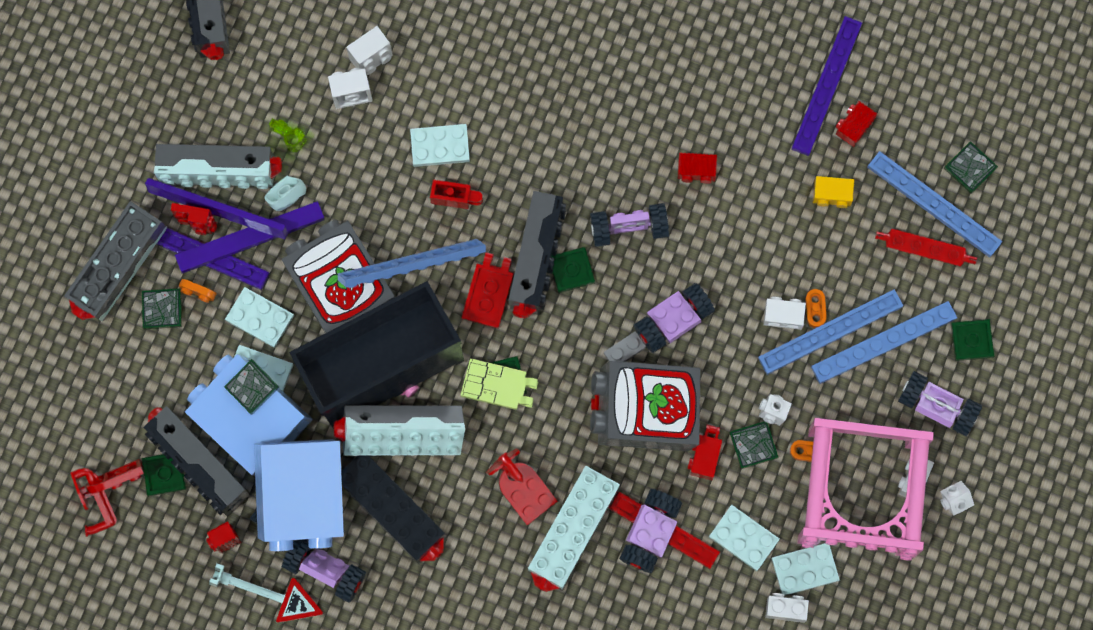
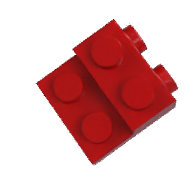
M172 203L171 212L178 223L183 225L190 224L193 231L199 235L215 233L217 221H215L210 209Z

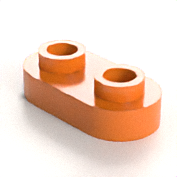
M182 279L179 284L182 293L189 296L192 294L197 295L199 300L206 303L214 301L217 295L214 291Z
M813 289L807 293L805 298L806 320L809 326L817 328L826 321V302L824 293L821 290ZM815 297L818 299V302L814 303L811 299ZM813 316H818L819 321L815 322Z
M795 441L790 447L791 456L798 461L812 462L813 442ZM801 448L803 450V453L798 454L796 452V449Z

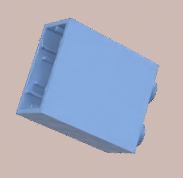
M228 354L214 367L213 372L218 376L207 387L202 383L189 394L187 401L191 403V406L185 413L243 468L255 476V443L294 441L313 419L280 388L252 415L249 414L224 386L250 360L239 354L234 358Z
M326 439L255 443L258 539L269 542V551L293 550V540L308 539L309 548L333 547L332 537H344L340 441Z

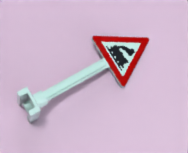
M216 563L215 570L217 571L213 575L214 579H210L209 585L217 587L219 583L227 586L230 584L280 602L282 605L276 619L277 623L323 614L322 610L295 578L291 579L286 594L282 595L232 577V574L224 572L223 565Z

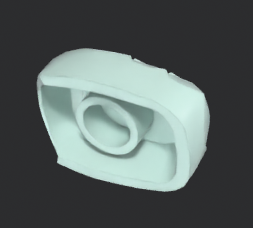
M286 176L265 195V200L274 210L282 211L293 205L299 197L306 193V186L301 179Z

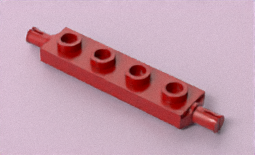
M891 229L888 234L877 231L875 239L886 241V248L959 267L964 262L976 264L977 257L966 255V248L895 229Z

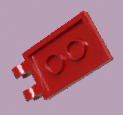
M486 252L483 264H476L462 319L499 329L514 273L509 272L512 259L504 257L501 268L492 266L494 256Z

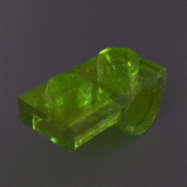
M272 118L268 124L271 131L284 137L286 148L290 152L300 151L307 142L306 136L301 129L296 127L293 129L281 119L277 121ZM291 139H298L296 144H289Z

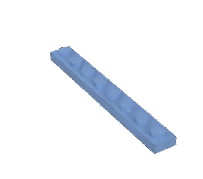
M880 151L867 168L989 258L1002 243L1000 239Z
M478 239L338 273V281L345 287L353 288L357 284L372 283L377 279H388L393 275L408 274L410 271L417 269L424 270L428 266L443 265L448 261H460L468 256L475 257L480 253L486 252V245Z
M894 289L759 356L758 359L768 375L903 308V304Z
M949 301L812 365L811 369L819 384H822L956 320L957 316Z

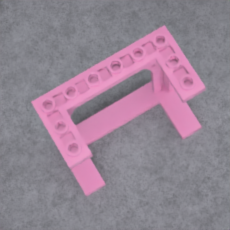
M814 418L808 433L809 437H814L806 521L805 527L798 535L797 544H802L804 548H814L820 541H826L825 544L827 545L845 543V546L850 548H857L858 545L865 546L867 550L885 548L886 552L895 553V556H900L901 560H912V558H915L923 551L924 542H921L929 444L933 441L934 432ZM833 432L905 441V448L910 449L906 499L900 512L891 521L876 527H861L844 520L833 508L827 489ZM824 507L828 508L830 513L822 517V513H825ZM831 517L836 518L837 525L833 529H826L824 526L825 521ZM905 517L903 523H906V527L899 522V518ZM841 525L846 526L848 529L846 532H844L845 530L837 532ZM891 525H896L900 528L902 532L900 538H896L891 534ZM860 530H865V535H862ZM880 530L885 531L887 537H886L885 535H883V534H881V536H879L878 532H879Z

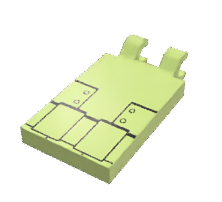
M470 358L461 397L514 410L518 409V405L532 408L533 398L523 395L525 387L537 389L538 379L526 378L527 373L525 371Z

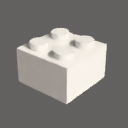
M378 26L346 47L350 61L356 68H365L367 75L373 73L380 64L389 62L393 56L390 42Z
M353 68L350 72H335L328 76L336 109L372 102L365 68Z

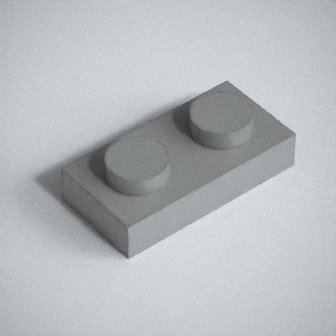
M635 331L603 354L608 361L626 362L646 349V346Z

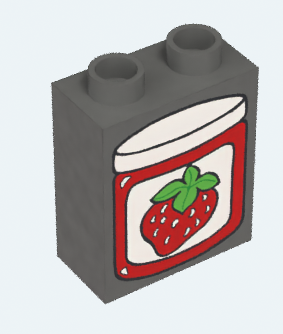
M338 220L330 221L318 230L320 237L308 244L305 239L298 240L289 245L285 250L287 256L282 258V262L324 333L395 298L384 278L377 279L372 283L357 284L353 288L345 287L338 281V273L375 264L348 220L341 225Z
M609 361L600 368V372H593L591 393L592 395H599V410H593L591 413L590 431L591 433L598 434V445L690 451L699 445L700 368Z

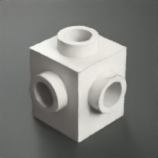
M770 394L766 399L763 398L759 405L761 410L759 417L764 418L763 420L767 423H775L780 426L786 420L792 403L783 400L779 395Z
M962 481L940 491L943 498L941 499L942 506L953 515L974 506L971 492Z

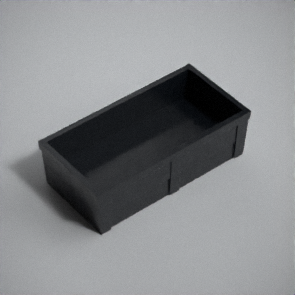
M428 281L289 352L321 415L325 416L333 429L334 422L343 418L345 406H377L392 397L401 395L405 390L464 362L461 339Z

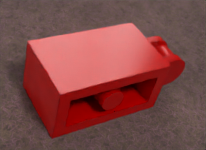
M433 180L430 201L431 204L469 209V205H481L483 196L481 192L471 190V185Z
M707 424L705 434L699 435V445L692 449L695 451L694 458H690L687 468L691 470V476L713 481L722 440L718 439L720 427ZM708 433L715 434V438L708 437Z

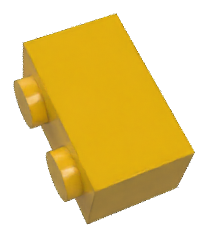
M816 176L813 203H817L818 206L822 207L836 205L838 208H847L851 206L853 202L854 179Z

